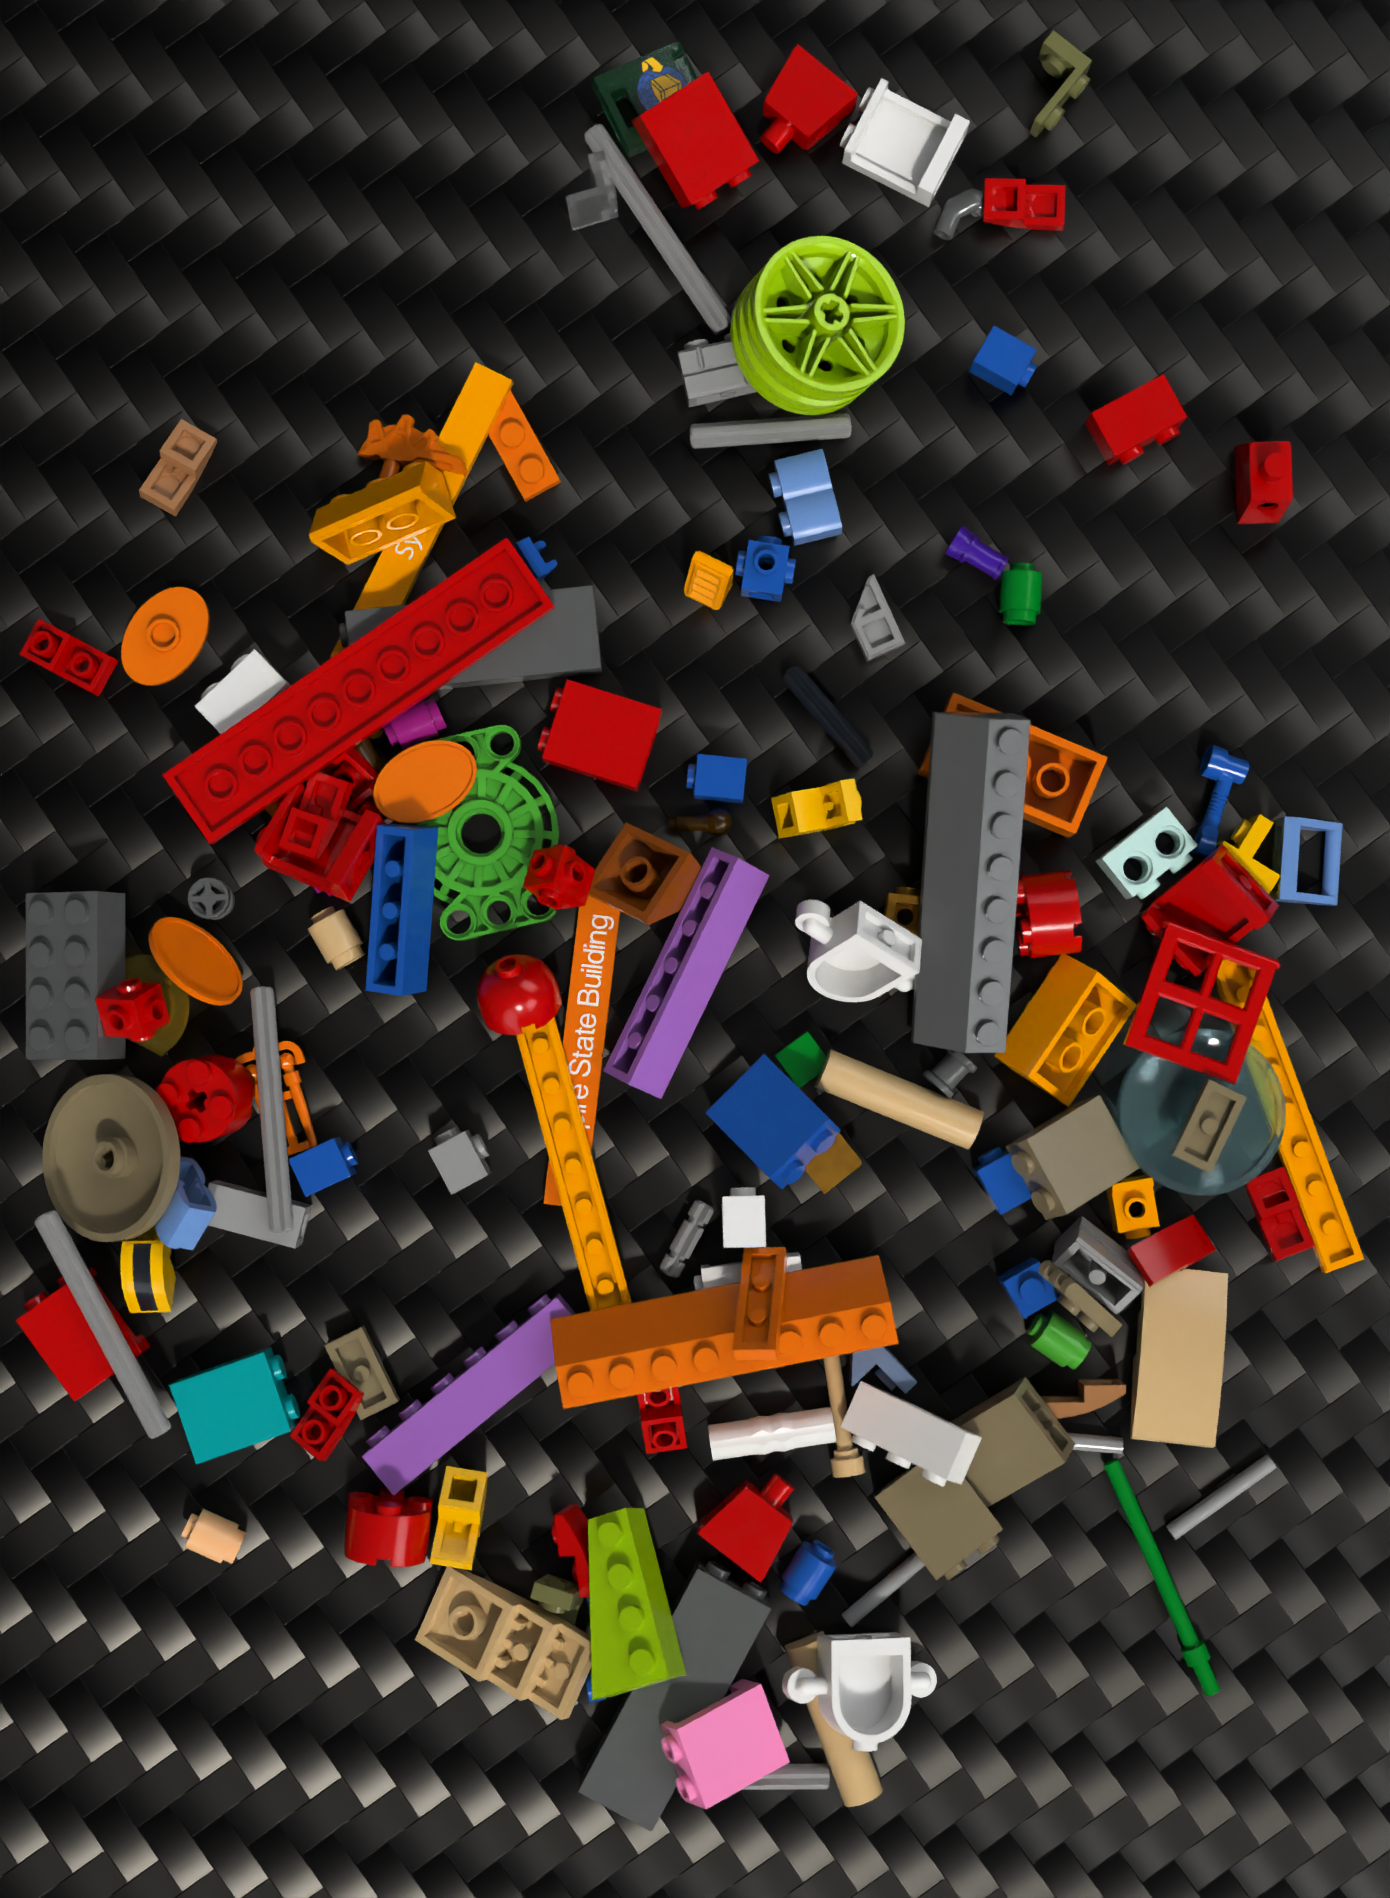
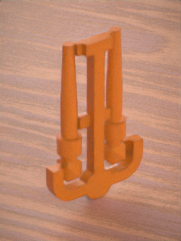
M282 1041L278 1043L279 1051L288 1049L294 1054L293 1056L291 1053H283L279 1056L280 1067L285 1072L282 1075L285 1085L290 1088V1090L282 1092L285 1130L289 1143L287 1154L289 1156L318 1146L300 1086L302 1080L299 1071L294 1069V1065L306 1062L304 1053L298 1044L292 1041ZM255 1046L252 1052L240 1055L235 1060L239 1061L242 1065L256 1060ZM250 1064L245 1068L253 1079L255 1085V1097L253 1098L256 1100L260 1113L256 1064ZM293 1098L308 1141L298 1143L285 1100Z

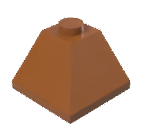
M625 823L595 869L588 896L650 925L682 909L702 867L690 852L631 824Z

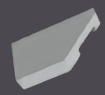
M873 574L867 579L850 624L867 662L905 645L901 632Z

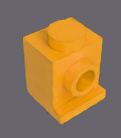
M1141 1175L1124 1178L1106 1189L1113 1231L1117 1233L1125 1232L1126 1239L1148 1237L1151 1235L1150 1228L1160 1226L1153 1190V1177ZM1138 1201L1142 1205V1213L1137 1217H1132L1129 1213V1206L1133 1202Z

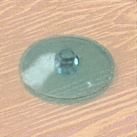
M1198 1029L1191 1051L1224 1063L1234 1035L1220 1030ZM1185 1030L1174 1032L1160 1039L1180 1046ZM1249 1044L1235 1085L1141 1052L1130 1065L1121 1083L1117 1101V1121L1126 1147L1143 1173L1153 1178L1158 1184L1171 1190L1191 1195L1209 1196L1240 1188L1257 1177L1266 1168L1277 1152L1282 1140L1286 1121V1105L1281 1083L1273 1067L1251 1044ZM1205 1079H1210L1247 1097L1211 1173H1206L1170 1155Z

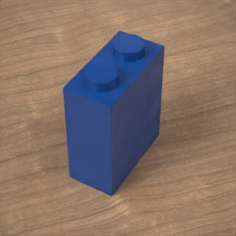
M765 1054L706 1112L729 1138L781 1189L787 1184L796 1182L804 1174L806 1165L817 1154L826 1152L833 1145L835 1136L841 1131Z

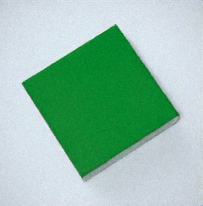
M808 1031L774 1055L798 1088H801L821 1073L827 1058Z

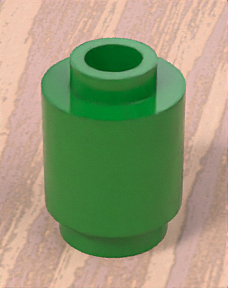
M1013 563L1010 564V570L1001 572L999 612L1003 614V623L1010 625L1036 624V615H1039L1041 612L1042 573L1034 571L1035 565Z

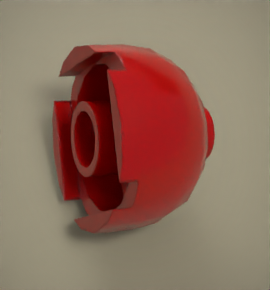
M514 954L496 960L484 970L477 986V1003L480 1014L488 1029L498 1034H523L521 1028L535 1024L536 1029L554 1018L562 1005L559 985L554 974L544 962L531 955Z

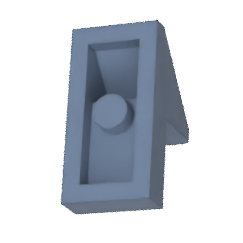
M885 1346L850 1353L849 1382L851 1386H854L876 1364L880 1368L875 1374L891 1391L898 1386L906 1394L917 1383L914 1376Z

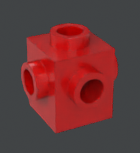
M557 844L551 848L533 851L523 887L534 894L541 904L554 910L581 907L586 905L595 869L577 856L576 851L571 847Z
M130 978L119 982L95 998L106 1037L130 1038L133 1042L146 1041L156 1035V1030L170 1022L160 983L142 982L140 978Z

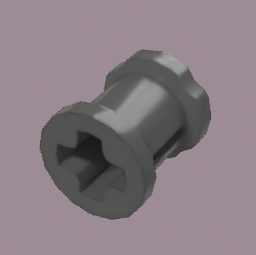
M947 1050L948 1053L931 1071L926 1069L923 1073V1076L949 1099L954 1095L952 1090L969 1072L974 1073L978 1069L962 1052Z

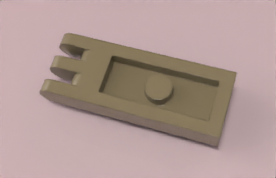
M1050 1260L1041 1263L1038 1269L1039 1274L1061 1293L1056 1300L1093 1333L1100 1327L1109 1336L1113 1337L1122 1324Z

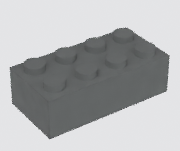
M103 891L26 893V1060L126 1059V1038L105 1036L95 1001L97 996L114 987L119 982L126 980L125 893Z

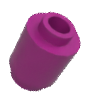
M432 697L426 701H420L383 728L391 746L394 747L400 744L404 751L407 748L439 736L438 731L446 728V724Z

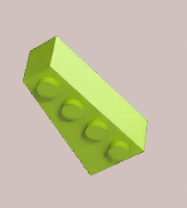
M623 1508L589 1519L592 1700L613 1697L687 1675L644 1508Z

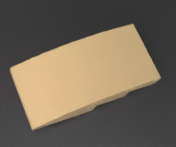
M1184 1269L1175 1272L1151 1287L1144 1280V1288L1141 1294V1309L1138 1312L1137 1347L1136 1354L1133 1357L1130 1439L1208 1448L1215 1447L1224 1365L1228 1273Z
M446 1567L415 1638L417 1642L477 1681L489 1680L519 1701L529 1699L560 1720L570 1717L591 1669V1635L533 1602L460 1568Z

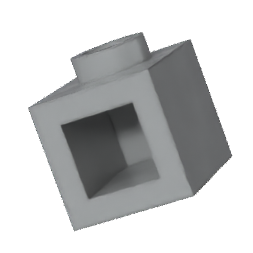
M456 1127L434 1138L437 1146L428 1150L451 1195L492 1173L484 1159L490 1155L484 1141L479 1134L472 1136L469 1129L460 1134Z

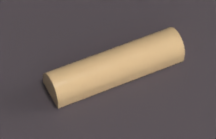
M829 1049L821 1073L814 1086L817 1089L967 1150L976 1139L984 1112L954 1099H949L947 1096Z
M824 1631L785 1645L792 1668L797 1666L804 1667L814 1672L818 1677L817 1635H825ZM816 1695L806 1705L844 1805L854 1807L874 1800L883 1792V1787L869 1751L853 1750L852 1739L838 1733L829 1726L822 1716L818 1695Z

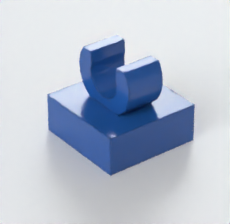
M530 537L516 542L513 547L540 584L558 563L555 559L545 563L539 554L547 546L545 542L538 541L533 544Z

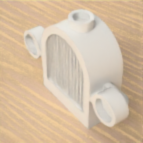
M806 900L797 906L795 924L799 930L811 936L807 979L812 988L817 992L838 1001L864 1002L875 999L892 988H896L901 992L914 990L915 975L920 971L921 938L862 901L857 902L833 918H830V908L828 905L821 901Z
M884 1632L817 1635L818 1677L809 1669L800 1666L793 1667L785 1673L782 1680V1689L789 1699L801 1704L812 1701L818 1695L819 1708L823 1718L835 1731L852 1739L853 1750L875 1751L878 1750V1743L893 1737L905 1724L911 1708V1695L919 1698L930 1695L936 1687L937 1676L934 1669L928 1664L919 1661L911 1662V1637L903 1634Z

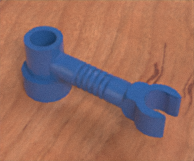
M1212 744L1207 747L1202 757L1199 775L1214 780L1215 785L1202 825H1200L1194 838L1198 846L1190 851L1205 858L1215 850L1219 833L1218 827L1232 783L1241 785L1249 770V761L1228 754L1227 749Z

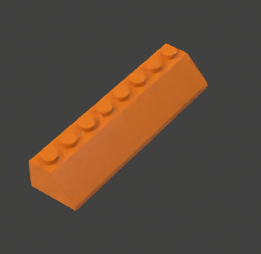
M879 1255L787 1272L777 1360H734L732 1347L740 1282L551 1318L555 1367L563 1409L899 1344Z

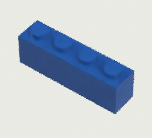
M404 823L377 825L365 991L396 996H406L427 991L438 827Z

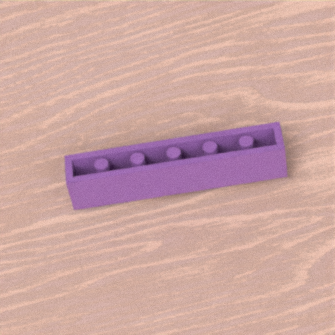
M713 847L711 848L603 1070L604 1072L628 1085L662 1099L770 875L738 857Z
M560 1293L552 1299L547 1294L539 1298L527 1309L531 1314L529 1318L519 1326L514 1320L495 1335L499 1341L487 1352L482 1346L463 1361V1364L467 1367L455 1378L450 1373L445 1375L430 1388L434 1393L430 1399L423 1404L416 1399L398 1414L402 1421L397 1426L389 1430L385 1425L366 1441L370 1448L367 1449L362 1457L393 1496L555 1364L550 1319L576 1314Z

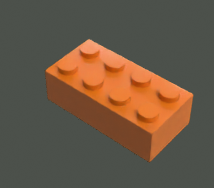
M954 692L948 699L943 711L1002 713ZM1030 725L1023 819L1067 838L1075 835L1108 757ZM930 744L917 773L927 779L929 774Z

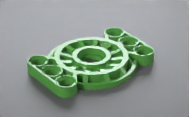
M496 725L435 739L455 743H469L474 749L473 757L477 766L476 778L471 790L455 808L436 819L417 823V825L438 827L435 878L442 883L440 891L434 887V895L450 904L440 917V927L443 933L453 940L465 941L550 920L557 910L550 907L549 911L544 915L537 916L532 914L528 909V899L532 893L524 888L523 884L533 851L543 849L544 840H552L551 847L558 844V818L551 798L540 782L523 767L512 763L521 751L519 735L512 727ZM499 733H507L514 740L513 750L505 756H499L491 749V741ZM506 768L514 771L511 776L505 775L502 772ZM522 777H525L536 787L541 794L540 797L534 799L529 791L519 783ZM544 805H547L551 816L552 831L544 830V820L539 809ZM476 814H487L494 817L501 828L499 844L487 853L470 851L462 840L464 823ZM451 890L460 893L455 899L448 897ZM497 901L507 903L511 909L509 920L502 925L493 924L488 918L489 907ZM455 911H465L471 919L469 929L463 934H455L448 927V918Z

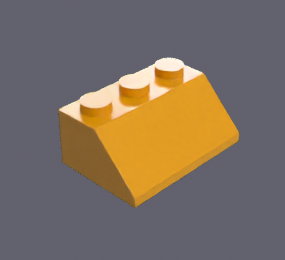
M427 461L414 462L405 466L402 472L389 478L372 480L366 485V488L353 494L339 495L333 498L330 504L317 509L309 537L312 543L346 565H350L453 520L456 516L443 474Z
M1062 954L1055 965L1049 970L1032 1000L1027 1003L1024 1012L1007 1035L1006 1052L996 1053L994 1056L1026 1080L1069 1107L1136 1007V1004L1098 971L1066 954Z

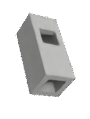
M220 1180L209 1182L207 1189L212 1193L216 1201L217 1210L208 1226L291 1248H297L302 1245L312 1208L311 1204L291 1199L293 1230L284 1233H273L269 1229L267 1194L265 1192Z

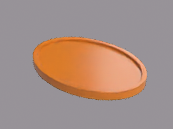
M186 587L169 588L151 597L138 609L125 631L121 647L122 664L131 679L147 686L161 685L178 677L194 662L204 646L210 622L209 610L201 595Z
M435 740L414 745L396 755L382 769L373 789L374 804L384 817L398 823L416 824L436 819L455 808L469 793L476 778V761L467 748L455 742Z
M176 917L162 918L153 925L149 932L151 952L159 967L179 988L192 997L212 1005H228L237 999L243 987L240 970L230 953L215 937L198 925Z

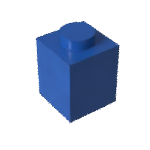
M993 326L975 357L969 372L1012 396L1017 385L1019 384L1025 388L1035 372L1037 365L1031 361L1037 349Z
M698 754L697 764L689 763L686 788L694 789V799L743 804L747 759Z
M340 1136L288 1159L305 1197L356 1174L354 1165L358 1164L357 1156L348 1141L343 1143Z
M996 1147L978 1157L980 1165L972 1169L997 1213L1002 1215L1031 1199L1032 1194L1022 1176L1014 1169L1008 1150L1002 1152L1000 1147Z
M1034 1257L1027 1259L997 1277L1015 1310L1023 1319L1056 1301L1059 1297L1054 1286L1039 1274L1038 1269L1041 1264Z

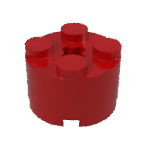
M1071 870L1019 876L1016 917L1020 916L1021 918L1019 919L1020 931L1016 932L1019 956L1028 955L1029 958L1081 952L1082 936L1074 937L1073 929L1077 928L1078 924H1081V912L1075 879H1070Z
M209 1054L185 1060L173 1066L166 1073L155 1092L168 1107L174 1120L178 1137L186 1143L210 1141L242 1128L250 1119L253 1111L251 1107L253 1097H255V1085L250 1073L239 1061L231 1057L227 1058L218 1054Z
M381 1488L379 1496L365 1492L350 1493L344 1539L345 1557L358 1563L376 1566L377 1559L391 1560L390 1567H407L424 1563L429 1544L432 1499L426 1497L404 1498L405 1491L402 1489L394 1496L388 1488Z

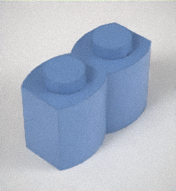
M823 449L775 460V472L768 475L774 498L781 496L785 508L784 512L778 513L783 536H791L793 544L796 546L842 534L841 519Z
M180 1156V1172L175 1193L164 1215L155 1224V1230L161 1242L173 1249L193 1250L217 1210V1204L212 1193L204 1186V1173L192 1158Z

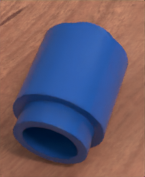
M814 1540L812 1544L802 1542L781 1575L783 1581L779 1586L780 1590L796 1603L807 1606L811 1599L815 1600L837 1567V1563L833 1559L834 1551L818 1540Z

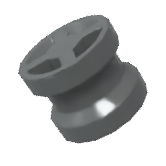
M206 877L199 879L191 886L188 892V903L194 914L201 918L218 920L230 914L234 907L235 896L232 888L222 880Z

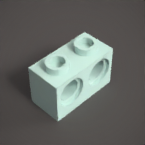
M1165 807L1158 810L1098 858L1096 863L1125 899L1138 895L1142 900L1161 885L1157 878L1169 869L1174 874L1193 859L1189 852L1198 845L1171 811ZM1159 833H1166L1172 837L1174 849L1171 854L1165 855L1158 851L1155 842ZM1128 858H1133L1141 864L1142 874L1137 881L1128 879L1124 874L1123 865Z

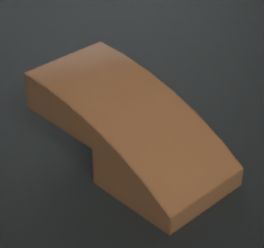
M181 419L159 450L161 458L139 489L140 497L176 517L205 469L217 444V439Z
M1078 1379V1396L1040 1397L1056 1419L1088 1413L1117 1400L1126 1394V1385L1120 1379Z

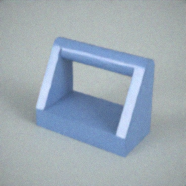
M1287 816L1275 820L1272 870L1281 875L1270 892V896L1275 902L1337 906L1343 823ZM1300 830L1325 831L1321 895L1296 892Z

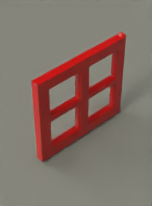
M1170 920L1164 921L1162 923L1164 931L1123 1045L1235 1085L1275 970L1280 968V963L1271 957ZM1178 942L1212 954L1199 992L1165 980ZM1223 959L1256 970L1243 1008L1210 996ZM1159 996L1193 1008L1180 1046L1146 1034ZM1203 1013L1237 1024L1224 1063L1191 1051Z

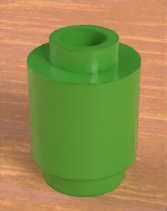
M1052 1310L1046 1315L1039 1313L1027 1330V1334L1031 1336L1029 1340L1030 1346L1059 1366L1065 1367L1067 1365L1073 1370L1083 1362L1092 1344L1085 1338V1332Z

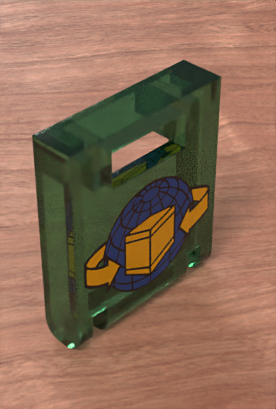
M680 42L667 45L593 77L592 87L627 158L648 149L634 126L629 129L627 128L615 101L622 99L623 91H625L636 115L639 116L698 78L688 57H680L684 52Z

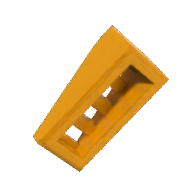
M695 551L685 582L684 594L705 606L719 610L733 584V567L701 551Z

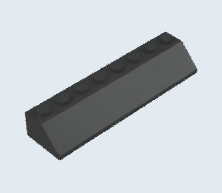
M933 712L918 924V937L922 939L920 971L915 975L911 1029V1041L913 1043L963 1053L1006 1052L1030 720L1014 713Z

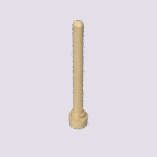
M840 1356L823 1358L837 1449L833 1451L834 1458L830 1460L832 1474L835 1478L860 1475L866 1472L863 1455L859 1454L858 1447H853L851 1432L840 1427L848 1411Z

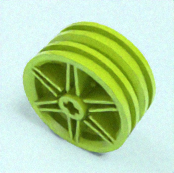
M806 237L793 241L776 252L739 295L731 318L730 334L732 349L736 362L746 380L767 401L796 414H827L850 404L891 367L903 342L905 328L904 309L899 291L893 279L883 265L869 252L854 243L836 237ZM847 298L851 302L849 305L845 302ZM777 299H783L788 306L777 307ZM782 341H783V343H784L786 349H787L789 352H787V351L783 348V346H782ZM827 361L831 366V371L821 370L818 364Z

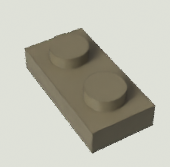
M1205 1079L1170 1155L1206 1173H1211L1247 1097L1210 1079Z
M364 1325L324 1345L336 1371L364 1393L356 1411L360 1420L400 1400Z

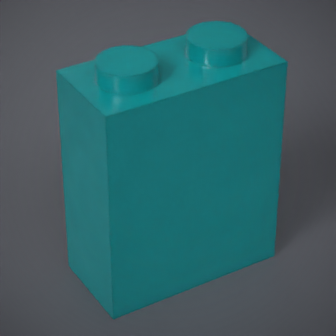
M271 1347L180 1378L169 1385L196 1465L291 1432L297 1426L296 1418L300 1417L299 1406L295 1396L287 1394L282 1380L287 1377L283 1360L279 1354L274 1356Z

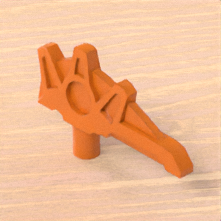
M408 414L402 415L397 424L383 427L380 420L371 421L369 423L368 438L358 452V456L364 459L374 461L380 459L384 461L379 478H389L398 474L400 467L404 468L408 464L427 461L438 470L454 472L464 476L468 474L465 463L460 458L450 455L437 443L439 439L437 434L431 429L424 433L415 429V420Z

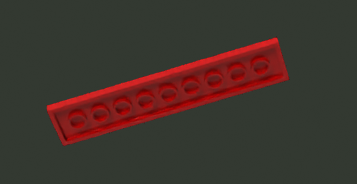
M506 537L162 775L209 844L213 845L283 797L287 792L312 777L555 609V606Z

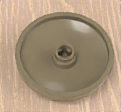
M123 1074L94 1075L72 1086L57 1103L45 1131L42 1164L47 1191L58 1214L75 1232L99 1242L123 1241L138 1237L151 1229L164 1215L178 1183L180 1144L177 1129L168 1107L162 1098L145 1082Z

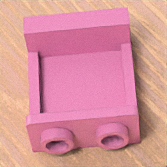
M741 1679L730 1685L731 1694L678 1723L666 1721L660 1724L664 1736L661 1739V1745L667 1758L674 1763L678 1774L676 1786L681 1797L686 1802L703 1809H708L790 1762L760 1683Z

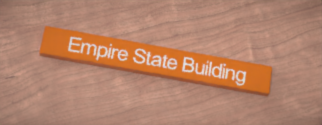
M588 896L586 905L579 907L563 1048L592 1152L621 911ZM549 1159L543 1204L562 1206Z

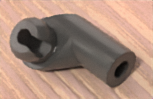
M969 188L949 198L943 207L933 233L939 238L952 240L962 217L970 213L974 217L983 216L984 195L982 190Z

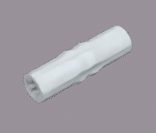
M831 1407L792 1413H777L771 1416H757L746 1420L708 1425L713 1461L748 1455H765L774 1451H788L794 1448L836 1442Z

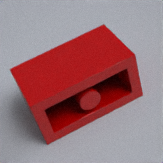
M1163 374L1095 410L1089 415L1085 424L1106 463L1110 465L1120 459L1122 465L1141 456L1144 453L1142 447L1155 440L1158 445H1162L1180 434L1178 428L1187 419V415Z

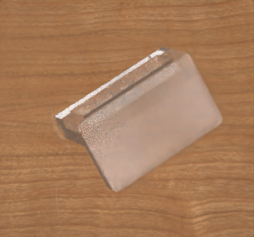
M604 150L588 154L590 178L593 188L565 197L572 230L619 217L616 189Z

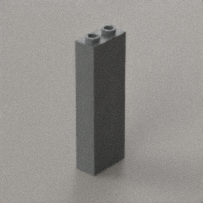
M593 586L544 590L554 604V610L438 690L602 673ZM408 605L345 611L346 623H340L342 647L350 646Z
M697 1560L670 1610L687 1675L626 1692L579 1782V1793L650 1832L653 1831L674 1792L676 1778H678L674 1763L667 1758L663 1751L661 1739L664 1736L660 1724L666 1721L678 1723L724 1698L771 1611V1601L766 1597L767 1591L749 1580H745L744 1584L729 1577L731 1572L726 1567L712 1560H709L707 1564Z

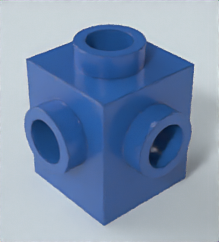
M758 536L757 541H748L747 552L739 551L735 572V575L743 576L741 596L781 602L784 583L792 584L796 559L788 558L790 546L782 545L781 539L771 536ZM766 564L769 565L771 569L763 570L759 566Z

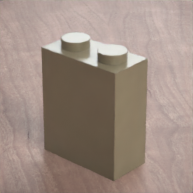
M1100 1095L1077 1102L1006 1146L1014 1169L1024 1179L1032 1194L1031 1198L1034 1206L1043 1214L1045 1220L1069 1214L1139 1169L1135 1158Z
M1026 1377L950 1421L982 1437L965 1478L987 1507L1064 1464L1076 1445Z
M913 1464L909 1469L875 1493L874 1497L935 1580H938L943 1575L949 1580L967 1566L964 1559L975 1550L983 1554L1001 1540L997 1534L1003 1528L966 1478H964L962 1485L947 1480L943 1487L923 1478L921 1474L924 1469Z

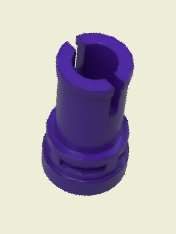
M961 525L946 549L945 554L961 563L966 561L996 580L1009 557L1000 554L979 541V536Z

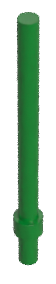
M1112 1459L1104 1463L1103 1466L1183 1644L1181 1649L1187 1666L1193 1667L1205 1696L1214 1695L1220 1691V1687L1208 1662L1211 1656L1204 1641L1199 1640L1119 1459Z

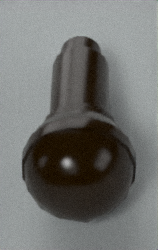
M721 808L713 809L703 815H677L676 817L669 818V829L677 830L678 832L706 831V833L721 837L726 835L732 827L730 813Z

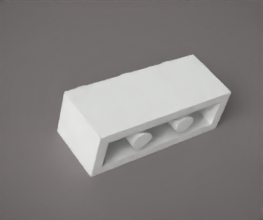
M862 1381L859 1383L840 1426L854 1434L851 1439L853 1443L871 1451H874L877 1445L888 1451L886 1459L907 1469L913 1463L924 1469L921 1474L923 1478L943 1487L947 1480L962 1485L982 1437Z

